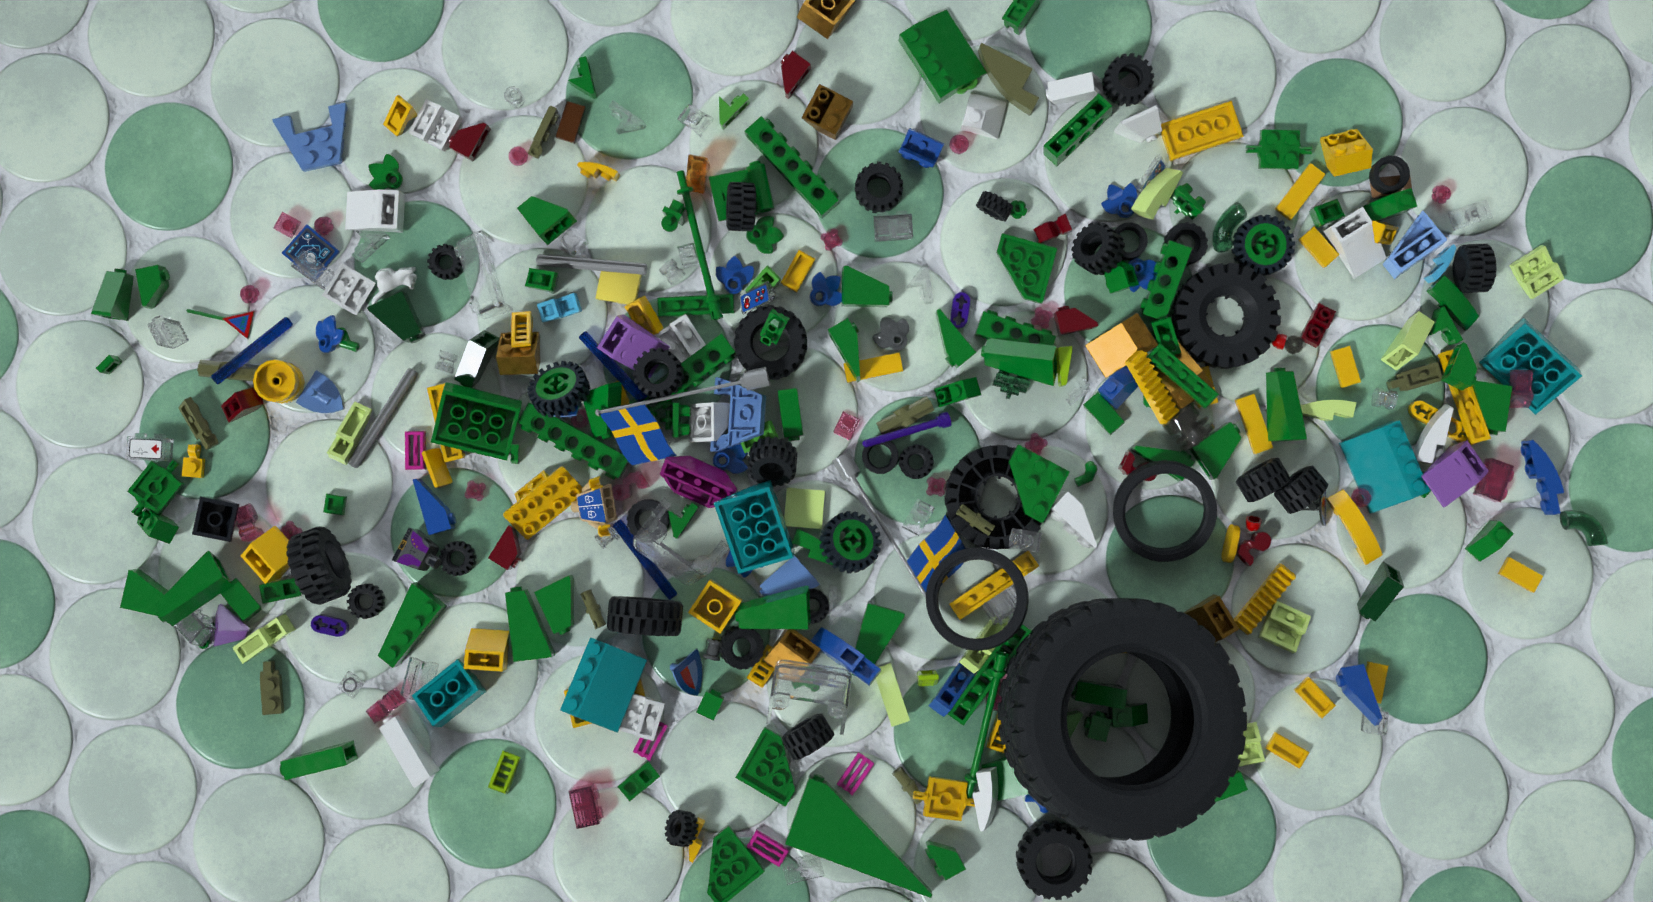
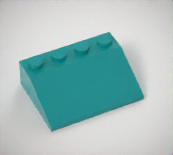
M1522 318L1508 330L1479 361L1503 385L1512 386V394L1535 415L1582 377L1580 369L1525 318Z
M1400 420L1388 422L1339 443L1369 514L1430 492L1428 485L1421 477L1423 473Z
M771 480L750 486L714 502L738 574L794 558L795 550Z
M590 637L560 711L618 733L648 660Z

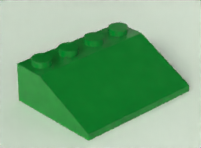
M947 9L914 24L899 34L898 41L939 104L956 94L960 89L967 87L976 79H980L987 74Z
M446 382L440 400L431 443L507 461L522 401Z

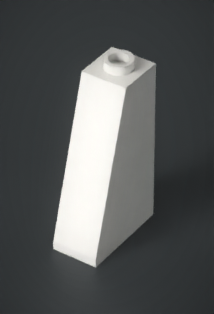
M400 714L395 717L390 715L382 721L384 725L379 729L414 788L440 770Z

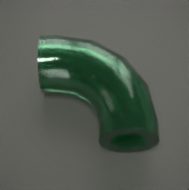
M1235 202L1226 209L1215 224L1212 232L1213 249L1216 252L1222 253L1232 248L1234 229L1241 221L1248 217L1245 208L1239 202Z
M1567 510L1560 513L1562 527L1565 530L1577 529L1581 531L1586 538L1587 546L1608 544L1605 530L1594 516L1576 510Z

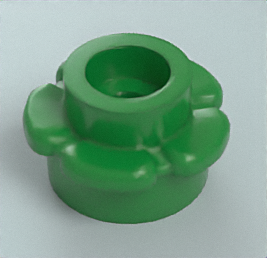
M1014 200L1011 202L1013 210L1010 215L1013 218L1020 219L1026 215L1027 208L1023 201Z

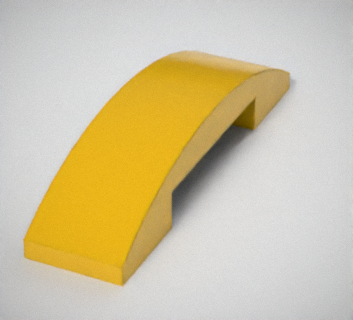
M1342 489L1326 498L1333 512L1339 516L1356 544L1357 548L1355 549L1364 564L1367 565L1383 555L1370 526L1345 490Z

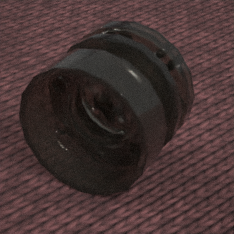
M1195 401L1180 409L1167 424L1162 425L1170 436L1179 432L1180 436L1176 439L1175 443L1179 444L1185 440L1180 447L1183 452L1200 444L1215 428L1212 422L1203 426L1209 420L1207 416L1198 420L1197 417L1201 414L1202 409Z

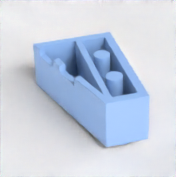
M1422 211L1382 265L1396 279L1440 248L1447 239L1428 215Z

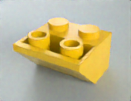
M1351 129L1320 138L1326 167L1334 177L1371 168L1373 148L1358 129Z
M273 526L250 543L241 554V557L265 584L280 579L290 567L286 554L289 540L277 526Z
M471 628L465 648L464 669L505 671L508 665L510 631Z

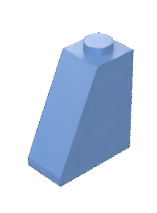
M794 555V558L789 559L760 585L762 588L760 593L765 597L802 586H809V589L820 585V583Z

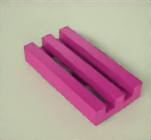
M405 431V470H426V464L422 456V452L426 451V431ZM411 435H413V466H411ZM418 435H420V466H418Z
M661 721L659 722L658 727L661 726L663 728L649 754L645 752L651 740H647L642 751L639 749L644 740L643 738L638 740L633 752L650 761L668 725Z
M858 752L837 782V785L853 796L874 765V762ZM861 758V763L856 768V770L854 771V773L845 785L843 781L846 779V777L848 776V774L850 773L858 759ZM867 762V767L851 789L849 786Z
M757 829L747 844L748 849L780 867L789 852V848ZM757 836L783 851V854L757 839ZM755 842L756 844L770 851L774 855L778 856L780 859H775L774 857L755 847L753 843Z

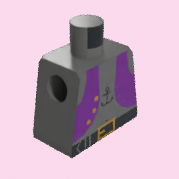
M410 527L392 558L397 563L422 571H427L429 567L437 569L442 562L436 556L439 546L422 531Z

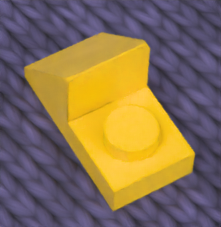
M397 95L383 125L398 137L402 135L408 121L417 117V113L412 105L400 95Z

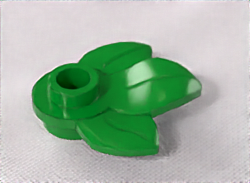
M386 154L383 164L373 163L368 165L369 171L374 178L369 184L372 189H397L402 185L403 177L399 173V163L393 156ZM393 177H396L395 183H391Z
M771 216L761 217L756 222L752 232H746L747 240L751 244L756 245L757 249L764 254H772V244L778 243L784 237L781 230L773 227L774 217ZM753 232H758L759 237H754Z

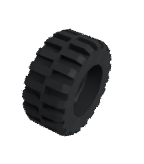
M760 306L756 310L748 312L747 316L741 319L735 331L734 346L739 362L747 371L766 367L769 379L779 380L782 377L789 376L803 363L807 353V335L802 322L793 312L787 311L781 306ZM775 309L778 314L782 313L790 318L784 329L789 338V347L786 354L780 359L767 361L755 353L753 338L756 332L764 326L770 311Z
M317 526L290 538L287 544L288 550L286 551L288 565L291 569V575L295 579L296 586L299 587V591L305 595L308 601L321 605L345 596L351 589L350 584L352 583L349 563L346 560L341 544L329 529Z
M612 596L608 605L607 628L613 632L626 634L678 636L681 633L683 604L679 601Z
M1052 820V823L1043 821L1040 826L1033 825L1029 833L1026 831L1023 834L1024 839L1022 841L1019 840L1017 845L1019 849L1016 851L1017 869L1026 886L1032 889L1036 895H1043L1044 899L1048 900L1051 897H1054L1055 900H1062V896H1066L1068 899L1072 897V892L1076 891L1079 893L1082 890L1080 886L1087 884L1089 881L1087 876L1092 873L1091 864L1093 863V857L1090 854L1091 850L1086 840L1074 827L1072 828L1064 822L1061 824L1058 821ZM1052 843L1065 845L1072 855L1070 866L1064 873L1058 876L1043 875L1036 865V858L1041 849Z

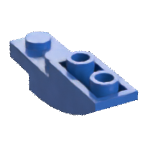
M1534 440L1521 441V454L1524 456L1526 463L1525 472L1529 479H1537L1536 488L1541 496L1540 506L1544 515L1560 514L1557 494L1564 493L1556 468L1548 455Z
M822 627L810 640L821 649V652L837 664L842 665L868 686L873 683L881 672V669L865 658V655Z

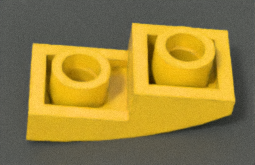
M579 162L577 164L581 170L580 173L587 178L592 176L597 179L599 173H601L600 176L608 181L613 179L617 182L620 177L618 171L602 164L593 162Z

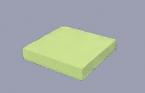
M787 488L784 515L786 526L822 529L825 491Z

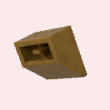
M819 84L802 119L818 132L836 140L853 108V101Z
M511 332L501 333L496 355L500 375L538 374L540 366L539 332H532L531 346L512 347ZM517 339V341H526V339Z
M1213 594L1184 612L1195 619L1198 625H1203L1215 637V642L1239 630V627L1218 595Z
M785 629L764 658V661L795 683L811 665L821 649L795 629Z

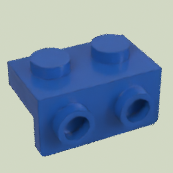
M909 128L899 153L907 160L914 159L918 161L922 167L933 168L944 143Z

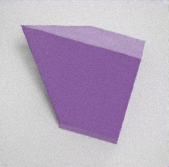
M218 605L213 647L245 639L250 628L224 605Z

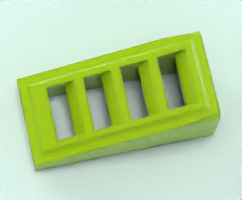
M1073 346L1056 348L1059 387L1066 386Z
M935 670L917 672L918 686L937 685L939 675Z
M502 750L488 788L507 795L521 757ZM507 758L514 761L513 765L504 762V759ZM502 765L511 768V771L508 772L501 769ZM499 773H502V774H504V775H507L508 778H507V779H504V778L498 777V776H499ZM496 781L505 783V786L497 785Z

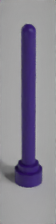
M948 412L939 414L934 420L866 439L862 442V445L870 447L937 426L943 429L951 427V418Z

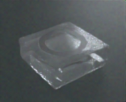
M348 671L337 688L353 699L365 681Z

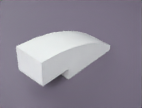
M1444 404L1423 429L1414 449L1417 461L1433 463L1436 446H1445L1453 413V407Z
M997 767L982 768L976 773L979 788L973 792L980 831H984L990 826L997 806Z

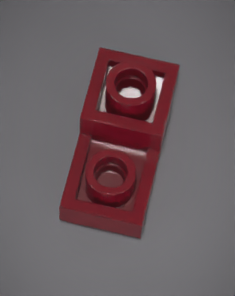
M1318 303L1307 321L1299 340L1317 348L1326 329L1329 328L1336 311Z

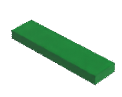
M734 294L717 295L721 300L719 304L722 314H735ZM708 295L657 298L658 317H677L685 314L687 316L710 315L708 304L705 303Z
M1161 343L1147 356V358L1151 359V363L1204 409L1218 397L1219 394Z

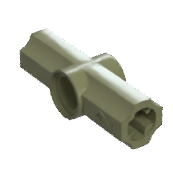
M200 360L197 371L200 377L253 381L255 371L260 365ZM231 366L232 373L228 376L227 368Z
M926 396L911 405H906L893 412L894 414L876 424L882 435L910 426L917 422L919 418L933 412L934 408Z

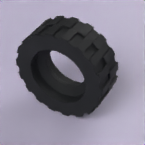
M1185 222L1171 228L1164 237V243H1167L1168 240L1176 242L1182 235L1192 237L1195 246L1186 266H1189L1199 261L1205 255V251L1208 248V238H1206V233L1200 226L1198 227L1195 223ZM1171 256L1168 258L1172 263H1177L1176 257Z
M640 500L628 511L627 527H629L630 533L641 541L648 542L661 538L670 526L668 510L657 500ZM645 511H652L658 517L656 527L651 530L642 528L639 523V517Z
M739 625L725 631L726 633L722 635L719 643V652L722 659L730 666L739 670L754 667L760 661L761 656H763L764 646L761 635L754 629H741ZM739 638H746L750 642V651L745 656H736L733 652L734 642Z

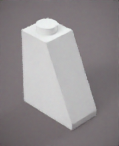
M1093 72L1047 82V99L1055 105L1092 100L1098 93L1104 98L1102 79Z

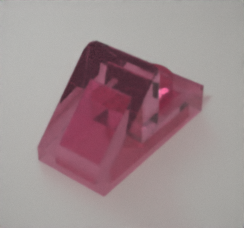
M1532 370L1510 371L1509 386H1512L1509 408H1529L1534 397L1531 391Z

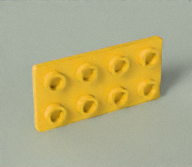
M563 466L559 467L551 475H548L543 470L514 494L517 502L506 510L503 516L526 540H529L567 509L573 501H577L576 495L582 493L583 487Z

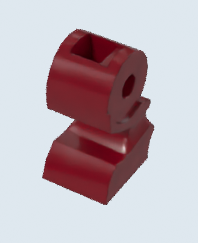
M1066 214L1058 217L1056 221L1045 222L1034 228L1033 231L1037 235L1038 243L1041 244L1057 238L1059 235L1072 232V228Z
M1128 451L1125 452L1118 469L1123 475H1129L1136 468L1148 462H1142L1137 467H1133L1135 457ZM1157 475L1151 476L1144 481H1152Z
M1266 532L1253 533L1250 540H1245L1238 544L1236 555L1246 566H1251L1254 557L1249 553V550L1251 548L1257 551L1268 549L1271 544L1270 535Z

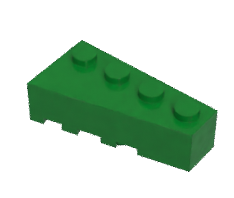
M411 583L378 657L392 668L399 666L447 605L420 583Z

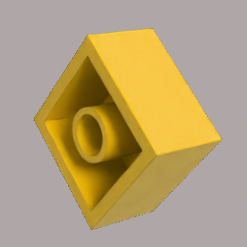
M710 579L688 613L721 634L741 604L742 599Z

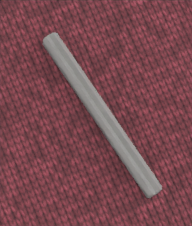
M538 254L536 258L538 266L645 275L648 270L647 264L543 254Z
M411 368L407 369L348 461L350 466L354 468L360 466L417 377L418 373Z

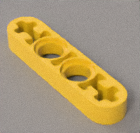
M1421 400L1414 401L1408 406L1409 415L1426 425L1431 415L1438 411L1437 408ZM1420 405V410L1427 413H1416L1417 410L1414 407ZM1451 417L1450 423L1452 422L1456 425V431L1454 433L1448 431L1447 437L1458 443L1466 441V436L1459 435L1461 432L1466 434L1462 422Z

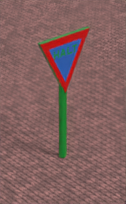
M192 309L186 310L188 313L226 321L248 339L254 311L222 317Z

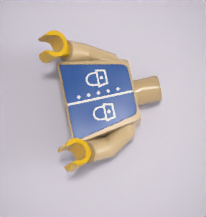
M600 476L590 479L582 488V493L576 495L577 501L571 503V510L574 513L579 512L582 521L588 522L589 525L598 529L600 537L611 536V533L608 531L610 524L607 523L618 518L611 484L601 485L599 481Z

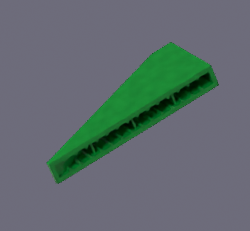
M814 774V776L809 775L785 844L931 898V889L848 802L824 780L825 778L818 774Z

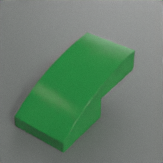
M1098 392L1083 404L1084 408L1110 436L1125 423Z
M291 578L259 585L262 604L302 596L299 587L294 582L295 579Z
M646 762L617 787L630 802L657 780L660 775L649 762Z

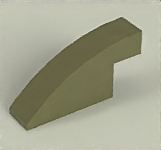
M981 43L978 50L979 57L991 82L1011 104L1030 116L1039 97L1027 92L1023 87L1033 68Z

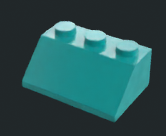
M457 659L415 692L412 697L433 727H443L487 691L477 676L469 669H464V664Z

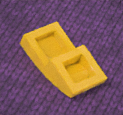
M699 817L696 822L698 824V834H695L696 839L692 840L693 844L689 845V861L692 863L703 843L697 837L705 820Z

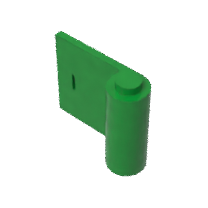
M754 161L749 163L750 166L746 170L708 177L718 222L726 220L727 187L730 182L754 183L756 187V214L775 209L765 164L760 161Z

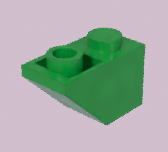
M1122 260L1118 262V266L1115 269H1111L1112 272H1105L1106 286L1110 294L1139 285L1132 265Z
M977 377L960 380L934 389L939 407L981 396Z
M145 508L137 519V524L148 537L168 544L171 543L179 529V526L173 520L162 514L158 515L149 508Z
M930 840L926 842L927 848L925 852L930 860H935L937 865L934 868L939 877L943 875L944 879L948 880L966 870L963 861L954 847Z

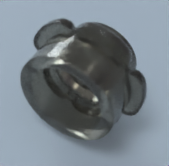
M1291 335L1286 340L1284 347L1290 354L1300 353L1303 349V340L1300 337Z

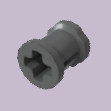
M708 638L707 651L703 657L720 661L719 643L721 640Z

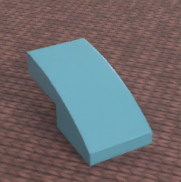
M1454 244L1446 247L1432 259L1437 266L1424 277L1428 284L1435 282L1449 266L1456 250Z
M577 293L537 304L542 323L582 312Z

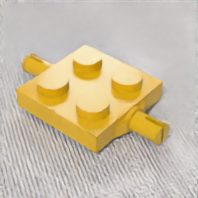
M929 776L925 792H913V799L924 800L923 816L962 821L965 807H975L974 799L967 798L968 783L966 781Z

